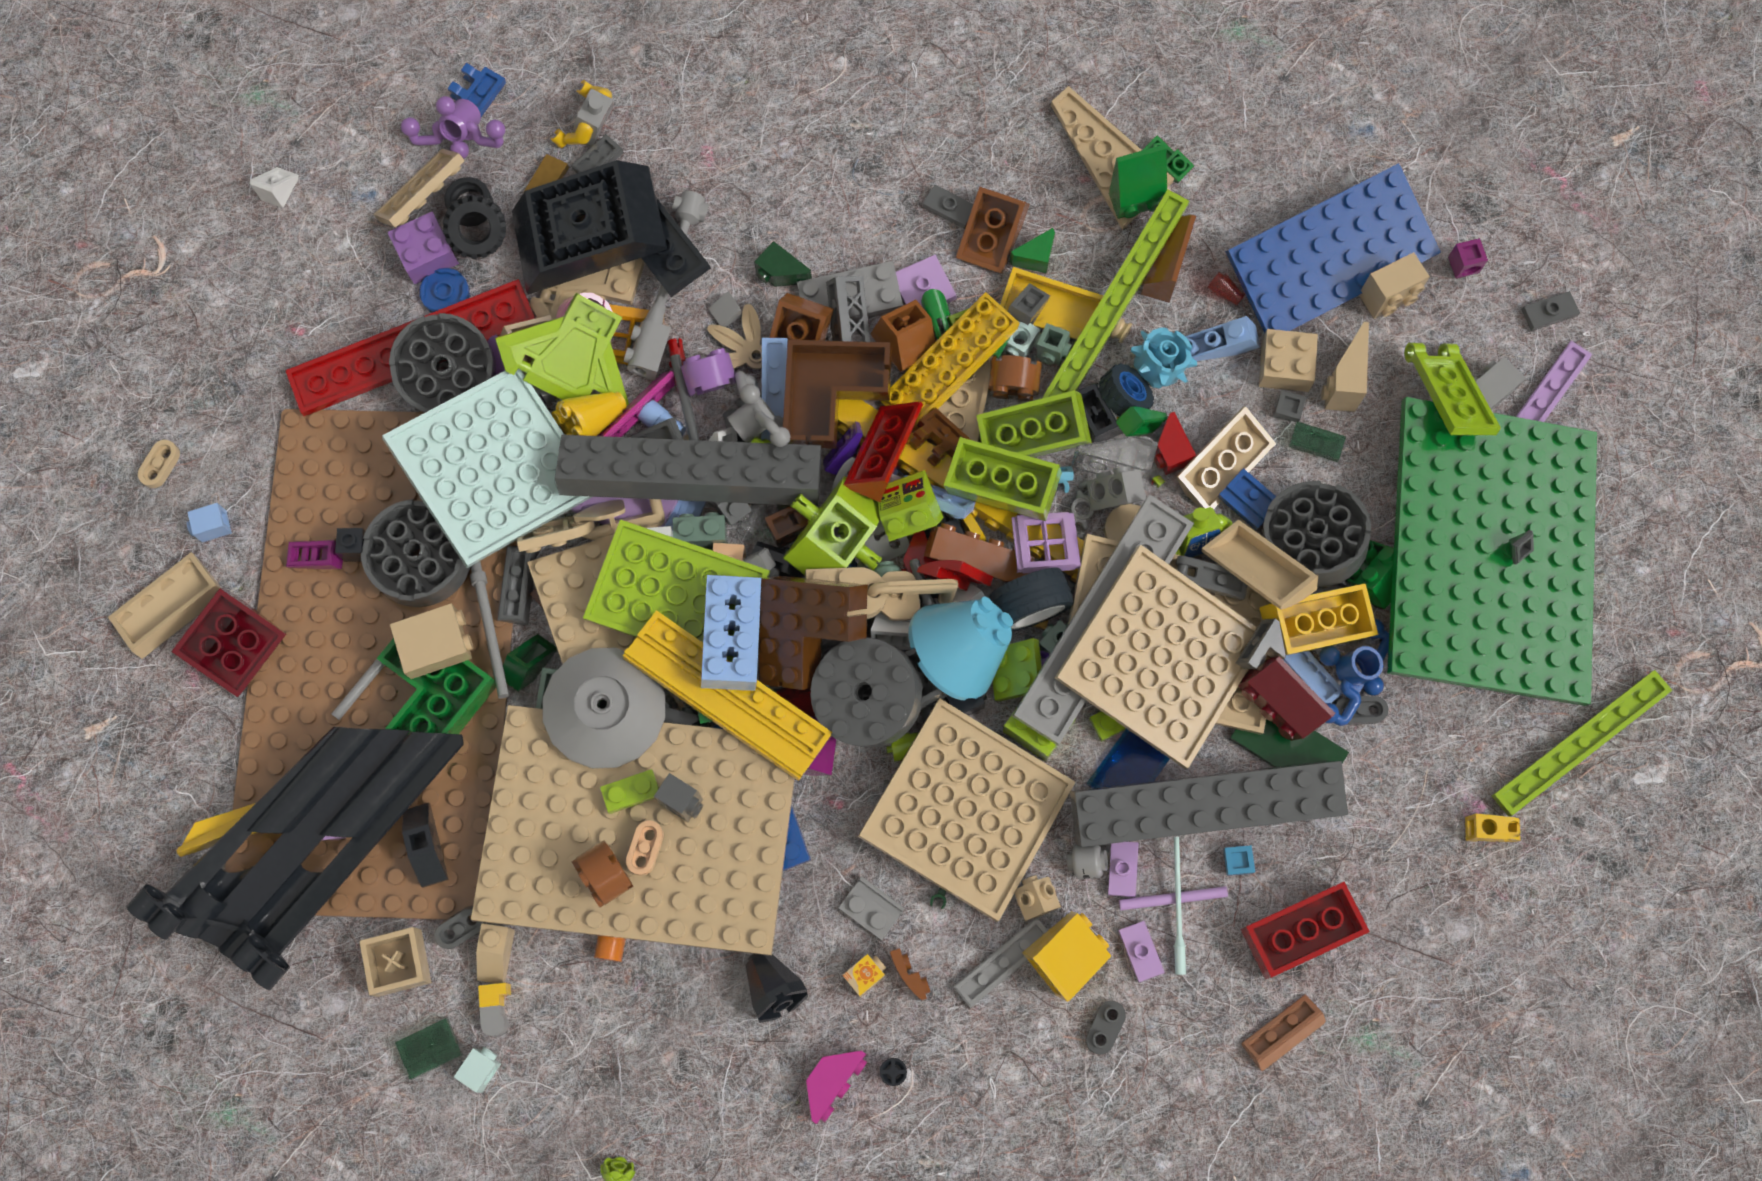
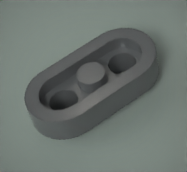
M1361 696L1360 706L1347 725L1377 724L1388 715L1389 709L1386 701L1379 696ZM1347 697L1341 698L1335 704L1340 715L1343 713L1342 709L1346 708L1350 701ZM1369 707H1374L1377 714H1370Z
M473 906L465 907L437 927L434 937L440 947L453 949L480 932L481 923L485 924L486 922L470 921L469 916L472 915ZM447 929L453 930L455 936L449 935Z
M1107 1001L1099 1007L1086 1035V1045L1094 1054H1105L1112 1049L1126 1018L1125 1009L1120 1003ZM1111 1009L1117 1013L1115 1020H1110L1107 1017V1012ZM1097 1035L1105 1037L1104 1045L1100 1046L1096 1043Z

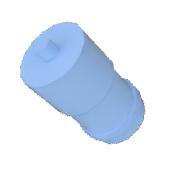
M655 400L644 405L638 417L648 428L673 418ZM676 420L683 437L686 427L683 426L682 422Z

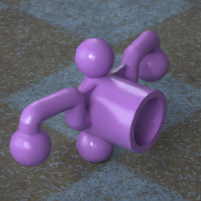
M443 96L437 100L436 109L442 116L439 118V121L433 123L432 131L434 135L418 136L420 124L414 118H405L401 123V131L409 137L413 144L418 146L437 145L443 139H448L452 141L450 151L459 153L463 159L469 153V147L463 140H474L480 146L500 148L504 142L505 126L499 120L489 121L486 126V133L489 137L482 136L478 126L481 120L480 111L474 103L466 99H458L454 102L452 98Z

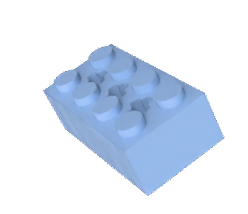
M707 575L701 688L755 691L757 683L761 578ZM729 605H736L735 610L729 609ZM728 630H734V636H729ZM733 656V662H727L726 657Z

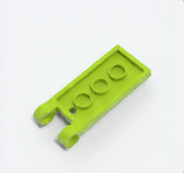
M1409 342L1404 350L1405 360L1408 363L1414 364L1450 435H1497L1501 427L1461 356L1459 346L1453 343H1443L1439 346L1438 356H1428L1423 343Z

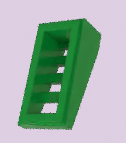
M1132 406L1117 419L1116 423L1126 437L1152 434L1168 419V415L1164 412Z

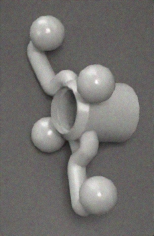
M738 371L735 374V380L740 398L745 404L727 417L729 422L745 442H750L767 429L770 432L772 444L777 447L786 446L790 442L791 436L789 430L783 427V418L775 416L760 397L756 378L752 375H746L743 371Z

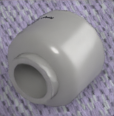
M1075 845L1072 854L1067 855L1068 870H1073L1077 879L1100 878L1103 872L1108 870L1107 852L1100 845L1087 847Z

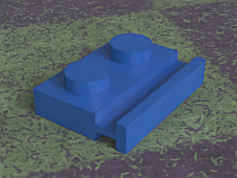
M1244 468L1218 495L1221 501L1255 530L1264 523L1268 507L1276 497Z

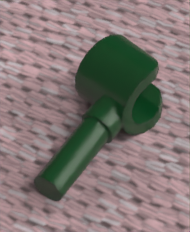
M939 888L937 894L933 895L930 899V905H933L935 897H941L943 899L942 910L947 903L946 891Z

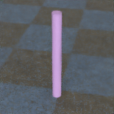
M1227 887L1181 892V903L1228 897ZM1175 893L1119 900L1120 911L1176 904Z

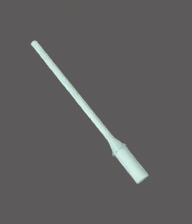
M1174 837L1177 931L1175 944L1173 945L1175 974L1186 975L1185 947L1187 945H1185L1182 937L1179 837Z

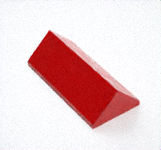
M921 401L880 406L843 484L844 486L861 495L881 502L916 425L923 406Z

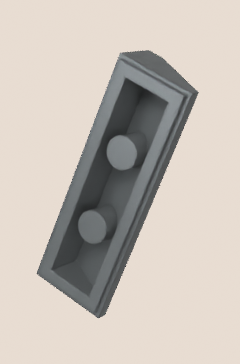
M507 546L498 621L519 625L529 624L532 600L530 593L533 591L534 581L527 562L537 559V552H519L518 546Z

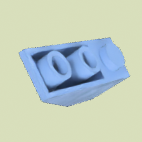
M1247 316L1185 336L1192 345L1191 357L1196 361L1235 356L1260 348L1256 325Z

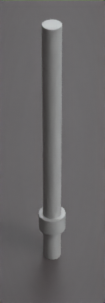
M479 561L471 566L472 574L470 578L472 586L476 589L498 698L502 699L508 697L509 693L486 590L487 577L486 573L482 571L481 562Z

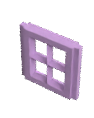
M1049 513L1046 522L1024 515L1012 517L1018 572H1023V574L1054 567L1060 568L1061 571H1067L1081 567L1074 513ZM1061 524L1062 539H1048L1046 525ZM1041 525L1043 540L1029 541L1027 526ZM1063 544L1065 559L1051 560L1049 545ZM1029 546H1044L1046 561L1031 562Z

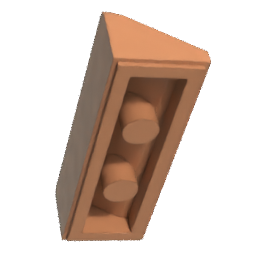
M1305 994L1242 1042L1241 1045L1257 1067L1264 1071L1325 1024L1326 1020L1323 1012Z

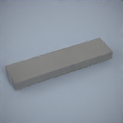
M1036 917L953 986L969 1008H972L1028 961L1022 952L1048 931L1047 928Z

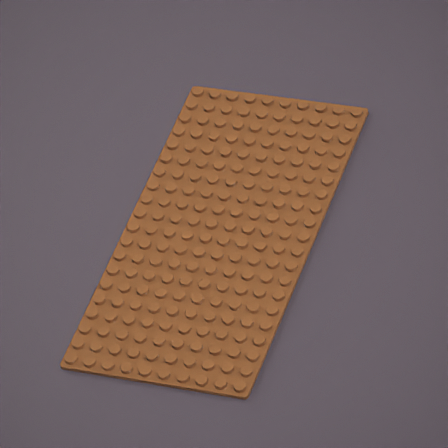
M284 409L281 413L257 611L287 635L248 684L232 810L257 803L332 727L385 729L417 689L386 666L381 669L340 720L331 713L394 638L390 624L452 603L457 610H462L466 620V625H463L465 635L469 634L474 649L470 650L472 659H469V661L494 679L476 589L471 583V567L465 581L453 595L440 603L427 607H408L387 598L369 580L362 562L343 561L342 569L286 567L289 542L336 541L337 528H363L366 531L372 520L387 507L405 500L422 501L382 439V435L424 414L422 412L320 410L305 417L299 409ZM517 540L507 546H518ZM507 546L480 561L482 571L486 573L487 577L486 590L502 665L507 654L511 652L513 623L498 621ZM299 549L298 561H301L302 549ZM310 549L309 561H311L312 549ZM322 549L320 550V560L322 558ZM421 549L416 550L412 556H419ZM495 688L459 733L463 736L464 745L409 807L412 808L428 802L431 804L449 880L424 888L421 887L408 859L402 834V815L315 916L446 920L465 907L473 906L505 725L507 697L498 698L497 689ZM257 832L251 834L226 862L225 872H240L254 866L283 833ZM352 837L321 841L301 864L302 867L310 872H323Z

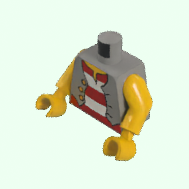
M582 80L583 87L576 92L586 99L576 116L572 133L565 134L560 129H557L554 132L556 136L550 140L559 148H563L567 144H586L592 147L613 111L612 93L609 89L592 86L587 81Z

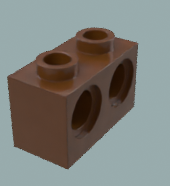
M791 506L765 518L767 528L778 548L796 541L808 525V519Z

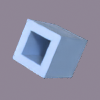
M218 503L187 512L189 521L186 523L187 529L191 536H195L201 542L232 533L227 511Z

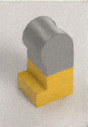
M511 984L478 986L481 1029L489 1036H502L509 1028V1020L505 1015L504 996L511 995Z

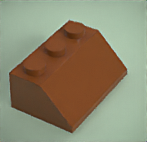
M1195 215L1181 217L1141 283L1143 286L1141 295L1170 303L1196 219Z

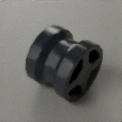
M898 1058L885 1060L880 1066L881 1079L889 1086L902 1084L907 1077L906 1065Z

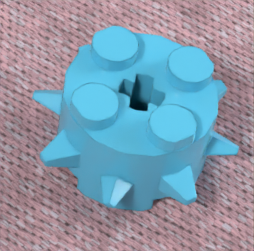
M1165 327L1152 330L1149 334L1141 331L1144 342L1142 345L1131 347V352L1136 355L1134 367L1138 370L1139 374L1153 388L1158 389L1175 384L1179 379L1185 383L1188 382L1184 371L1187 368L1197 366V361L1191 357L1192 345L1188 339L1179 331L1173 333Z

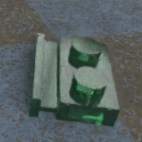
M448 1018L395 1042L410 1080L463 1056Z

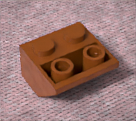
M917 300L882 316L870 333L876 342H890L892 362L900 372L911 367L935 343L932 319Z

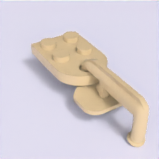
M618 499L598 503L573 516L551 520L525 536L517 538L519 552H537L541 550L542 546L551 545L552 547L562 546L567 543V540L581 536L590 540H598L614 535L620 521L615 520L614 517L626 512L624 501ZM649 499L652 512L621 520L644 528L659 527L665 521L662 502L660 499ZM609 518V524L595 526L594 521Z
M862 567L806 569L805 578L868 584L867 609L847 612V616L867 614V619L881 612L892 621L911 620L913 615L920 609L919 594H939L938 601L940 604L951 603L958 588V581L954 579L916 580L913 574L906 571L887 572L882 577L876 572Z

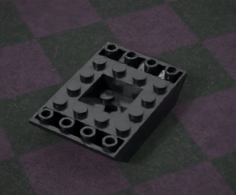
M615 160L524 191L512 210L524 283L528 295L667 250L649 166ZM586 215L583 221L575 222L578 216Z

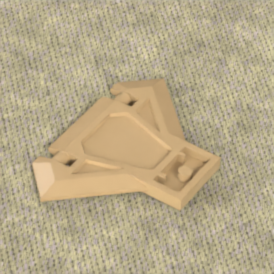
M586 215L578 216L575 222L583 221ZM639 258L541 290L540 298H531L530 307L537 318L550 315L552 320L556 319L559 306L565 299L574 296L575 293H594L603 300L632 305L645 263ZM551 294L556 295L554 301L549 300Z

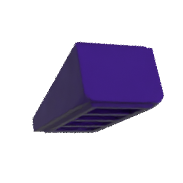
M855 421L837 442L836 449H831L823 459V466L826 472L837 475L842 465L853 457L863 436L859 422Z

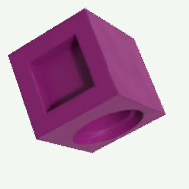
M1480 238L1456 244L1448 256L1456 279L1480 273L1488 261Z

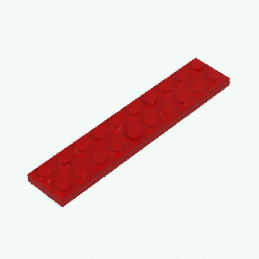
M519 279L424 316L445 313L461 317L473 324L486 340H489V338L496 334L500 337L504 326L535 319ZM412 321L285 370L301 414L305 417L393 382L389 365L390 352L399 333Z

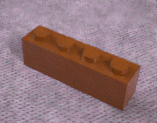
M941 523L940 527H932L924 557L937 561H963L993 576L994 579L1007 583L1030 574H1023V572L1017 571L1015 546H1013L1012 550L1004 548V542L991 538L989 542L979 540L981 535L970 531H965L963 535L955 532L956 527ZM1031 556V562H1034L1035 557Z

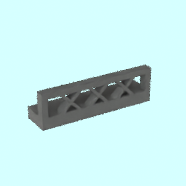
M841 276L827 281L828 305L834 309L830 322L832 341H852L851 335L857 331L862 336V342H870L863 276ZM846 283H856L857 294L854 298L846 292ZM852 306L860 313V319L856 323L849 317V309Z

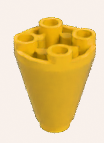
M606 392L568 398L557 402L556 410L552 412V417L558 426L561 427L564 435L598 436L626 410L627 405L620 392Z

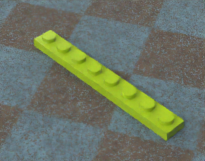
M1656 670L1651 671L1492 795L1493 799L1508 817L1513 816L1673 690Z

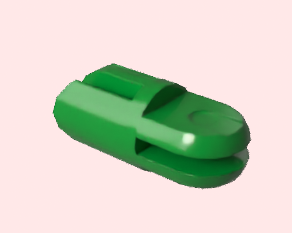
M929 289L923 294L921 303L932 319L938 340L942 335L937 319H942L946 332L950 328L946 316L951 314L944 294L940 290Z

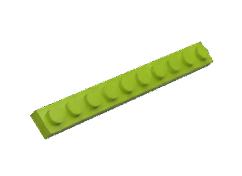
M1170 190L1166 191L1042 398L1078 390L1187 209L1189 200Z

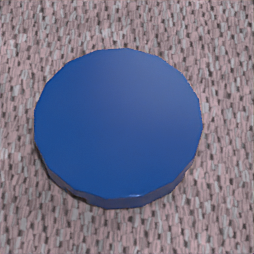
M451 268L435 270V273L427 275L420 285V298L425 308L431 313L470 297V288L466 279L457 270Z

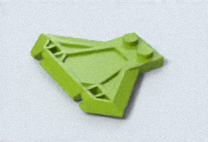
M575 293L563 317L495 338L505 371L512 375L516 373L517 369L525 372L523 380L561 400L591 395L593 389L600 393L620 392L626 401V405H629L610 342L623 317L590 299ZM525 355L533 358L531 363L523 360Z

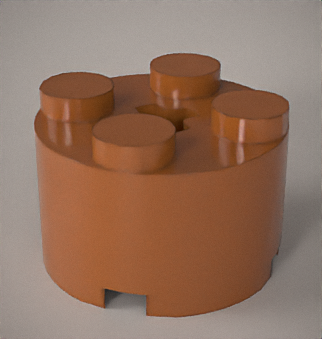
M1002 355V360L997 361L996 356L992 357L988 389L993 392V397L998 399H1008V395L1018 396V400L1033 401V396L1039 394L1042 363L1037 361L1036 365L1031 364V358L1022 356Z
M605 840L571 861L583 884L592 893L591 895L599 908L634 887Z

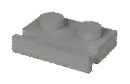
M862 876L838 908L881 941H883L905 910L904 907Z

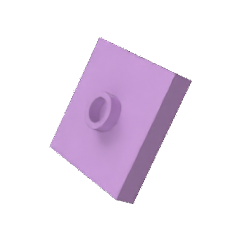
M936 255L896 272L901 298L905 305L917 300L922 306V296L929 289L940 290L944 294L947 303L955 300L957 297Z

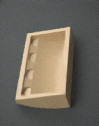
M1237 520L1202 548L1204 554L1280 610L1297 604L1317 590L1318 576L1240 520Z
M191 552L108 616V618L130 650L143 659L197 617L221 586Z

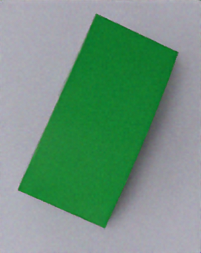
M1157 135L1143 150L1165 144L1167 173L1178 184L1195 165L1178 149L1174 152Z

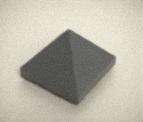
M1531 530L1509 539L1512 561L1515 565L1534 551L1533 531Z

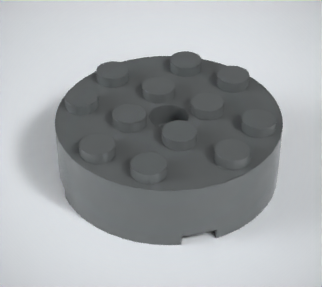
M439 313L426 317L423 316L412 321L399 333L390 352L389 365L396 390L406 402L422 413H426L496 376L495 357L489 342L473 324L452 314ZM441 360H448V369L442 372L437 371V364Z
M1321 481L1301 482L1283 490L1269 505L1263 527V537L1318 576L1317 587L1332 586L1351 577L1361 567L1366 558L1371 535L1370 517L1362 501L1343 486L1338 484L1336 486L1322 484Z
M411 499L387 507L372 520L363 537L364 544L361 561L367 577L387 598L400 605L427 607L440 603L460 588L470 570V567L466 568L423 501H413ZM421 549L419 556H412L416 550Z
M874 638L845 641L830 650L817 666L811 684V703L819 723L833 732L831 734L832 737L846 744L876 748L897 741L914 725L922 707L923 685L919 671L913 661L897 647ZM871 686L872 694L868 700H864L865 688Z

